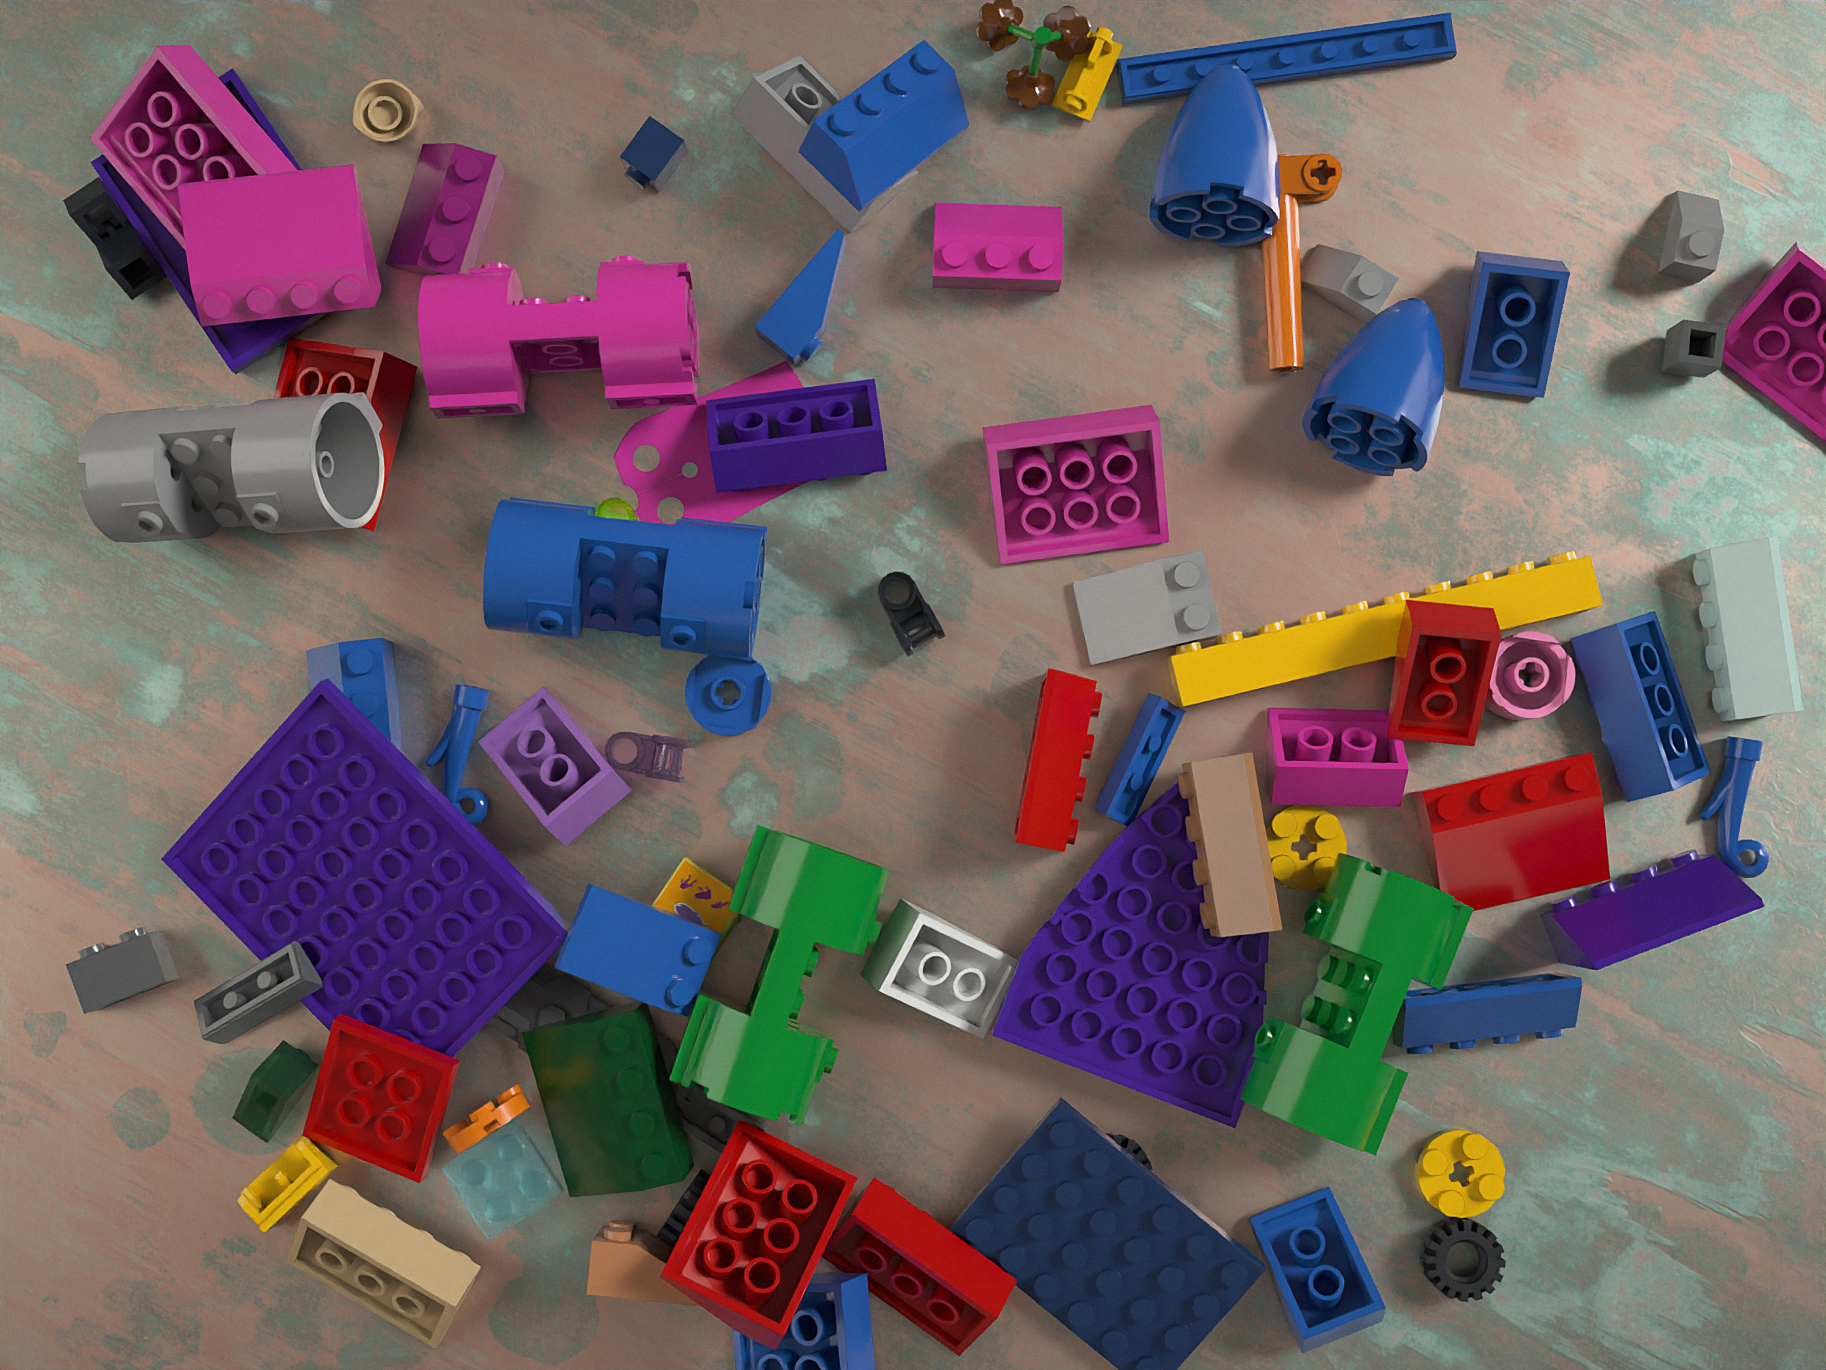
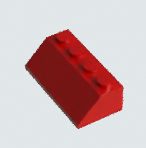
M1049 668L1043 674L1012 842L1065 852L1066 844L1074 845L1079 820L1072 818L1074 802L1082 803L1087 779V777L1079 776L1082 759L1090 760L1094 744V735L1087 733L1090 717L1098 718L1102 701V692L1095 691L1097 681Z
M876 1177L857 1197L835 1228L821 1256L843 1273H867L869 1292L958 1356L998 1318L1017 1282V1279Z

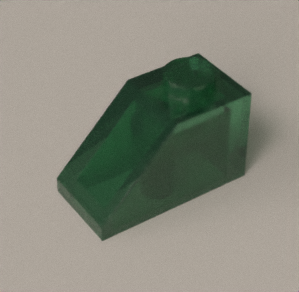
M283 1040L251 1074L232 1119L265 1143H268L308 1089L319 1065L312 1061L306 1052L294 1048Z

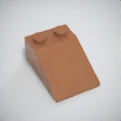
M612 1220L610 1221V1226L603 1225L593 1238L586 1295L700 1306L660 1278L674 1248L648 1230L636 1229V1223L632 1221Z

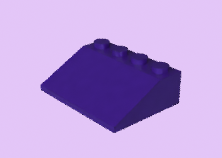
M1696 849L1671 857L1672 865L1657 870L1656 865L1637 869L1630 873L1632 880L1617 885L1616 880H1610L1590 888L1592 895L1577 900L1575 895L1553 901L1550 903L1552 910L1542 913L1540 916L1558 963L1599 970L1765 906L1762 898L1715 855L1697 854Z

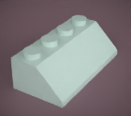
M1768 537L1719 546L1696 553L1697 560L1693 564V576L1696 584L1701 586L1703 603L1699 607V616L1702 626L1707 628L1709 645L1706 647V662L1709 669L1714 672L1716 687L1712 690V703L1715 711L1720 713L1721 721L1804 711L1778 537Z

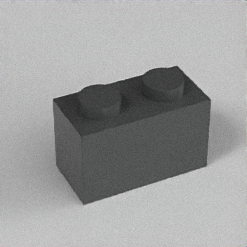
M140 927L119 935L121 943L106 949L103 942L78 951L80 959L66 964L84 1014L102 1010L180 979L162 931L147 933L145 927Z

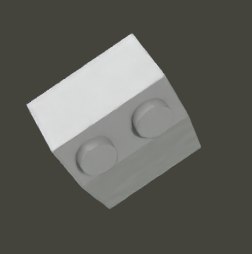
M1203 550L1162 558L1072 582L1090 666L1170 649L1193 642L1215 639L1222 634Z

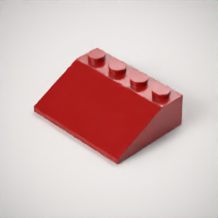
M290 338L273 399L364 392L383 424L379 432L384 457L382 496L372 518L365 525L359 527V529L374 531L417 366L384 351Z
M1592 752L1570 755L1411 792L1434 888L1474 908L1473 911L1610 880L1603 797Z
M739 1119L660 1278L735 1331L776 1351L791 1323L858 1178Z

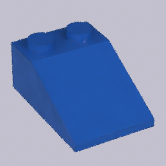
M1477 251L1468 296L1458 379L1459 388L1544 398L1570 272L1563 261Z
M588 883L555 968L649 1005L689 1017L722 934L692 919Z
M1330 1187L1249 1218L1283 1312L1302 1353L1383 1322L1386 1306Z

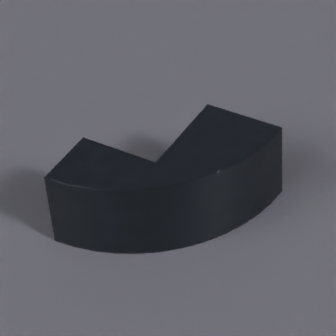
M97 177L63 200L69 216L96 246L105 270L131 300L167 277L100 177Z

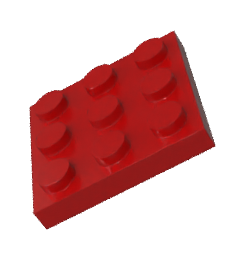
M340 1014L333 1019L302 1136L421 1183L428 1175L460 1060Z

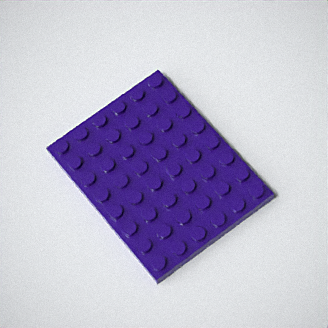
M328 678L320 681L161 858L260 961L294 941L301 945L318 973L323 987L303 998L300 1002L329 1031L331 1030L333 1019L340 1014H344L452 1058L564 945L571 924Z

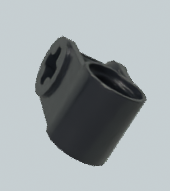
M895 571L888 573L882 578L878 586L879 602L890 620V626L908 657L914 654V648L935 637L938 639L945 637V633L933 610L925 602L910 575ZM894 580L904 582L909 589L908 599L900 604L890 602L884 593L886 585ZM923 624H926L927 626L912 635L908 634L910 631L920 627Z

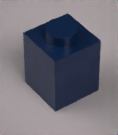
M649 116L620 155L621 162L626 170L624 175L637 187L645 190L647 186H650L659 193L688 154L685 141Z

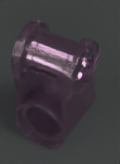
M618 732L607 740L605 757L608 763L616 769L644 774L645 777L684 784L685 777L681 775L685 749L690 748L691 741L655 734L650 736L633 732ZM624 739L632 740L637 747L636 758L628 764L620 763L614 755L616 744ZM671 749L669 765L666 769L668 750Z

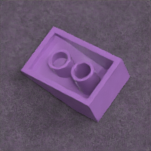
M542 687L478 741L541 823L564 846H567L632 791L545 687Z

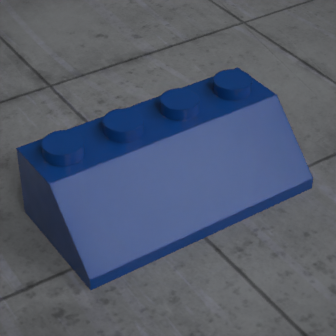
M923 40L812 122L798 152L858 212L862 211L968 128L969 121L955 70Z
M1655 611L1571 638L1574 646V660L1584 675L1588 687V701L1598 716L1602 728V742L1610 752L1616 769V783L1619 789L1623 791L1627 802L1674 791L1711 773Z
M384 638L338 642L306 650L310 692L320 681L328 678L403 754L393 642Z
M1555 972L1443 986L1442 990L1433 987L1407 990L1391 1030L1393 1045L1406 1048L1407 1054H1425L1433 1052L1434 1044L1449 1043L1450 1049H1466L1476 1047V1039L1492 1038L1493 1044H1507L1519 1042V1034L1535 1032L1537 1039L1563 1036L1562 1029L1576 1027L1582 991L1581 977Z

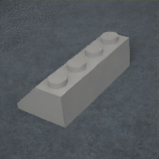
M799 55L754 77L734 107L731 115L742 125L748 135L754 137L772 155L776 163L783 166L802 184L803 189L808 194L814 196L832 214L837 223L844 226L851 233L873 220L919 172L916 169L862 211L858 212L798 152L812 122L844 99Z

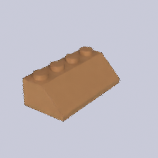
M1253 753L1182 764L1183 773L1178 774V784L1182 798H1188L1191 816H1186L1185 825L1189 841L1196 844L1198 859L1193 860V873L1196 884L1203 886L1205 902L1200 903V915L1204 928H1210L1211 936L1216 937L1282 930Z

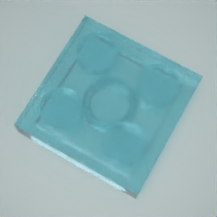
M518 1117L441 1168L488 1241H491L564 1191V1188Z

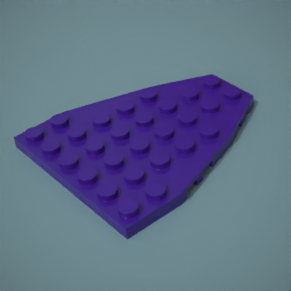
M1176 781L1104 848L1021 951L990 1035L1236 1128L1245 1103L1240 1099V1096L1256 1059L1253 1056L1256 1049L1254 1044L1255 1037L1259 1028L1263 1025L1264 1005H1267V990H1264L1265 963H1268L1269 932L1216 937L1211 936L1210 928H1204L1200 915V903L1205 902L1203 886L1196 884L1193 873V860L1198 859L1196 844L1189 841L1185 825L1186 816H1191L1188 798H1182L1178 781Z

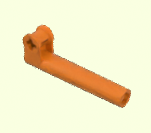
M1278 154L1281 183L1279 221L1272 227V235L1262 240L1270 372L1285 373L1304 369L1298 203L1322 202L1330 199L1335 194L1342 178V167L1339 161L1330 154ZM1316 171L1323 172V177L1328 179L1326 185L1319 184L1318 178L1314 177Z

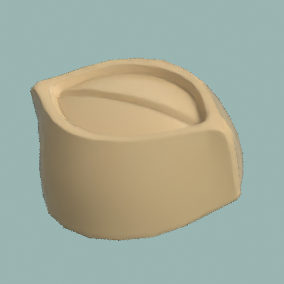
M381 79L366 85L358 93L354 104L352 123L358 132L363 133L374 141L384 143L397 142L413 130L424 107L420 99L402 83L394 79Z

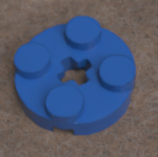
M709 655L703 658L690 671L685 685V701L693 718L707 731L721 736H737L756 728L766 716L772 700L771 682L764 668L752 657L733 658ZM726 681H733L734 688L741 691L740 698L733 699L731 705H723V698L717 696L716 693L718 688H725Z

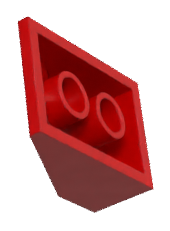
M1406 600L1397 641L1387 727L1388 738L1475 746L1502 636L1494 608Z

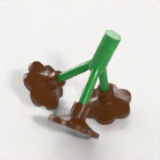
M995 0L994 3L984 4L979 11L981 21L976 27V35L978 39L986 42L989 49L1000 51L1006 44H1014L1019 37L1029 40L1033 48L1030 65L1024 66L1021 70H1011L1007 73L1005 79L1007 84L1005 88L1006 98L1012 102H1019V105L1026 110H1034L1039 104L1049 105L1054 99L1052 89L1054 88L1055 80L1050 74L1042 73L1039 68L1042 50L1045 48L1048 51L1055 52L1056 57L1063 62L1070 61L1075 54L1085 53L1090 45L1087 35L1091 25L1088 18L1078 16L1076 9L1072 6H1063L1057 13L1048 14L1043 21V26L1032 32L1019 27L1023 21V12L1019 7L1013 6L1012 0Z

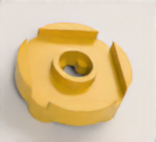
M1287 806L1273 815L1270 821L1265 824L1273 877L1287 888L1314 890L1322 887L1328 880L1338 853L1347 854L1346 836L1339 820L1318 806ZM1303 834L1307 835L1309 843L1314 844V851L1309 852L1305 860L1299 859V852L1292 851L1291 849L1292 842H1299L1300 835Z
M1450 1128L1431 1136L1422 1147L1424 1150L1419 1156V1161H1416L1414 1170L1417 1187L1423 1198L1446 1216L1468 1218L1479 1215L1488 1210L1503 1195L1505 1190V1168L1502 1157L1497 1148L1480 1134L1465 1129ZM1460 1161L1462 1166L1470 1167L1467 1181L1463 1184L1458 1180L1451 1181L1449 1179V1174L1454 1172L1453 1164Z

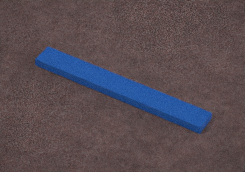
M1443 13L1117 59L1116 68L1122 105L1188 96L1209 71L1216 69L1217 66L1222 64L1238 66L1241 71L1249 76L1254 86L1452 59L1456 56L1457 50L1451 13Z

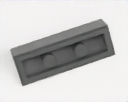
M292 942L196 999L194 1005L202 1039L218 1044H226L322 988V981L298 942Z

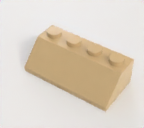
M331 1179L328 1180L301 1217L286 1262L435 1349L470 1291L481 1266L472 1262L471 1258L465 1253L453 1251L436 1241L427 1231L410 1226L398 1219L391 1210L372 1204L360 1197L353 1188L340 1185Z

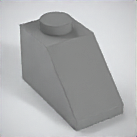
M1678 190L1674 193L1657 274L1699 283L1716 271L1725 230L1718 199Z
M1320 244L1316 246L1301 270V285L1363 324H1366L1377 315L1399 279L1364 256Z

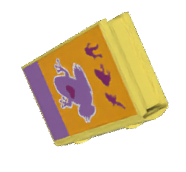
M688 857L683 858L652 905L697 921L722 934L712 961L737 923H741V917L743 916L740 913L728 910L734 888Z

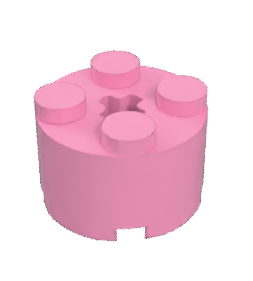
M1525 631L1501 638L1484 706L1502 718L1515 721L1540 718L1554 712L1570 697L1574 687L1575 668L1570 655H1567L1554 637L1542 632ZM1519 670H1523L1524 674L1530 675L1531 680L1529 683L1524 684L1523 679L1519 678Z

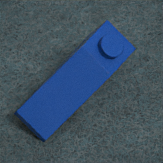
M839 229L834 232L755 325L757 336L795 367L802 360H805L807 363L810 362L823 346V342L820 339L824 334L845 248V237Z

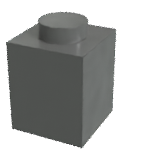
M1683 319L1668 329L1666 332L1662 372L1704 378L1720 369L1726 325Z

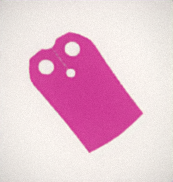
M787 360L736 383L697 398V405L675 406L643 418L629 429L621 440L614 454V459L623 485L630 486L637 494L638 508L635 511L641 522L666 524L659 519L657 506L664 498L674 497L683 504L684 518L729 523L764 503L809 482L803 481L788 483L783 486L772 485L749 488L742 491L716 493L710 460L706 400L804 388ZM642 445H651L659 452V464L652 471H641L633 463V453ZM692 462L697 466L698 471L694 477L688 478L681 474L685 463Z

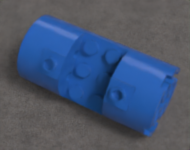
M511 497L510 500L502 499L494 513L486 550L483 579V613L486 627L490 630L578 639L583 628L636 633L642 636H661V647L664 650L733 658L752 657L758 626L761 583L763 581L766 559L767 527L684 517L677 519L674 525L598 517L596 516V507Z

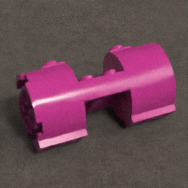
M616 256L611 259V262H600L597 275V301H590L589 297L580 295L565 297L563 303H546V300L541 298L523 299L520 279L514 268L496 262L483 264L481 266L482 269H469V273L426 275L421 281L418 300L420 354L424 379L429 394V408L438 419L525 414L524 402L528 394L529 374L602 370L605 398L611 409L697 405L698 385L694 381V377H699L696 309H694L693 296L690 295V290H693V279L688 261L645 264L644 260H637L633 256Z

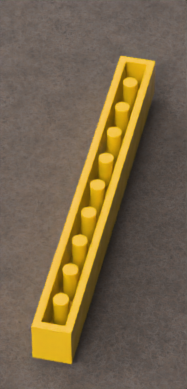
M1574 551L1548 557L1550 565L1534 568L1533 561L1507 567L1509 575L1493 578L1491 571L1466 577L1467 585L1451 589L1450 581L1424 587L1426 595L1410 598L1408 591L1382 597L1384 605L1368 609L1367 602L1364 601L1341 607L1343 615L1326 619L1325 611L1299 617L1301 625L1286 629L1283 621L1258 627L1259 635L1243 639L1242 632L1239 631L1216 637L1218 645L1201 649L1200 641L1175 647L1176 655L1166 659L1177 706L1181 709L1396 657L1398 635L1406 600L1494 608L1501 631L1603 606L1591 556L1576 558Z

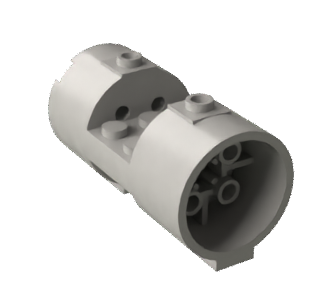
M364 392L263 399L255 401L250 405L214 408L213 406H183L108 413L99 417L91 424L82 441L78 464H86L88 490H80L85 508L94 525L106 537L115 542L140 543L200 539L213 535L220 527L254 525L256 530H263L274 534L359 528L372 518L382 496L384 457L379 432L383 424Z

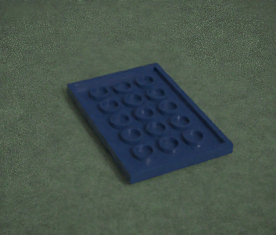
M1061 1097L950 1224L949 1228L950 1232L1017 1279L1015 1285L1118 1370H1177L1266 1271L1265 1264Z

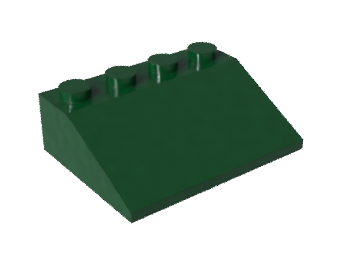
M636 1001L522 1031L570 1197L644 1191L681 1182L686 1178L693 1168L694 1162L647 1003Z

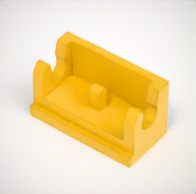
M301 1135L240 1193L242 1196L237 1201L242 1209L258 1225V1228L263 1233H266L281 1222L339 1165L316 1141Z

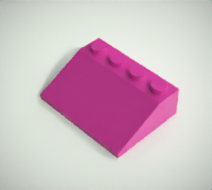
M190 45L157 46L90 137L96 147L185 250L178 195L179 184L297 171L295 166Z
M354 164L178 185L190 285L201 327L375 307L382 288Z
M1795 242L1726 325L1722 361L1825 441L1826 264L1798 242Z
M1152 405L982 427L1000 565L1169 542L1160 420Z

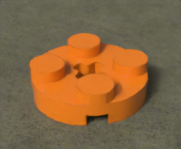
M519 1084L514 1085L496 1097L500 1104L497 1108L491 1100L468 1115L472 1121L471 1125L464 1118L442 1132L451 1148L453 1147L457 1154L531 1107Z

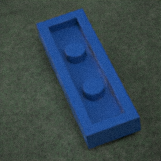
M1148 693L1128 738L1119 753L1113 770L1101 791V795L1094 808L1095 811L1125 826H1128L1135 820L1185 711L1160 696Z

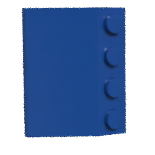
M867 1273L813 1274L776 1351L732 1329L735 1370H875Z

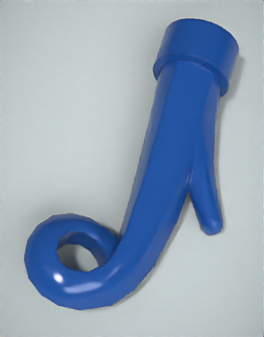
M456 684L452 699L454 707L449 723L439 743L427 758L426 765L429 767L434 766L445 755L442 774V794L474 826L486 818L489 802L486 795L475 788L461 789L480 716L482 710H486L490 690ZM466 798H471L475 803L474 811L472 813L464 811L460 802Z
M1727 736L1724 754L1727 758L1723 773L1714 794L1702 810L1700 818L1708 820L1720 808L1718 845L1721 858L1735 875L1743 878H1754L1762 874L1767 868L1769 853L1766 847L1759 841L1752 839L1738 841L1756 761L1761 759L1763 741ZM1745 850H1752L1755 854V860L1750 865L1743 864L1738 857Z

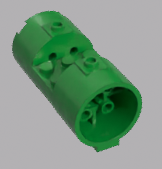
M757 824L730 899L728 910L774 927L748 1003L724 996L708 994L699 990L670 1071L669 1080L680 1083L689 1089H695L696 1083L704 1086L703 1092L707 1094V1098L750 1114L777 1121L781 1113L790 1114L789 1122L803 1124L817 1082H820L823 1072L831 1073L838 1049L832 1047L834 1042L832 1035L796 1020L805 994H802L803 990L800 989L803 975L811 977L819 956V951H817L814 944L815 942L864 955L866 946L874 948L882 924L875 921L878 914L876 911L891 870Z
M1338 853L1323 892L1318 893L1316 900L1309 904L1304 916L1306 925L1303 934L1331 946L1330 952L1321 959L1318 965L1317 977L1319 979L1313 994L1309 995L1302 1005V1022L1300 1027L1269 1015L1267 1022L1259 1028L1254 1043L1256 1049L1253 1056L1256 1059L1240 1099L1312 1133L1376 1156L1408 1076L1407 1072L1380 1061L1381 1055L1411 980L1442 990L1474 908L1418 880L1393 870L1389 871L1378 866L1372 867L1370 866L1371 863L1366 860Z

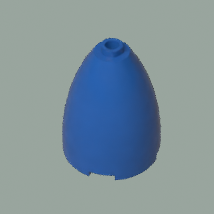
M1222 64L1217 66L1216 69L1209 71L1193 89L1169 130L1154 177L1149 218L1159 231L1183 242H1187L1190 239V235H1195L1204 239L1218 238V247L1242 246L1271 236L1272 227L1279 221L1281 196L1280 167L1270 119L1257 89L1249 76L1241 71L1238 66Z
M1409 298L1398 301L1381 311L1357 331L1327 368L1304 413L1302 427L1309 440L1318 439L1327 447L1335 450L1332 459L1359 471L1381 476H1393L1395 469L1411 468L1418 472L1425 466L1438 429L1445 384L1444 352L1441 334L1435 315L1427 303L1420 299ZM1375 415L1369 432H1366L1372 416Z

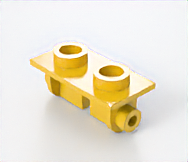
M1098 27L1096 32L1089 31L1087 35L1090 42L1088 50L1083 54H1075L1073 59H1071L1051 106L1088 122L1091 121L1123 47L1122 44L1111 40L1113 33L1109 29Z

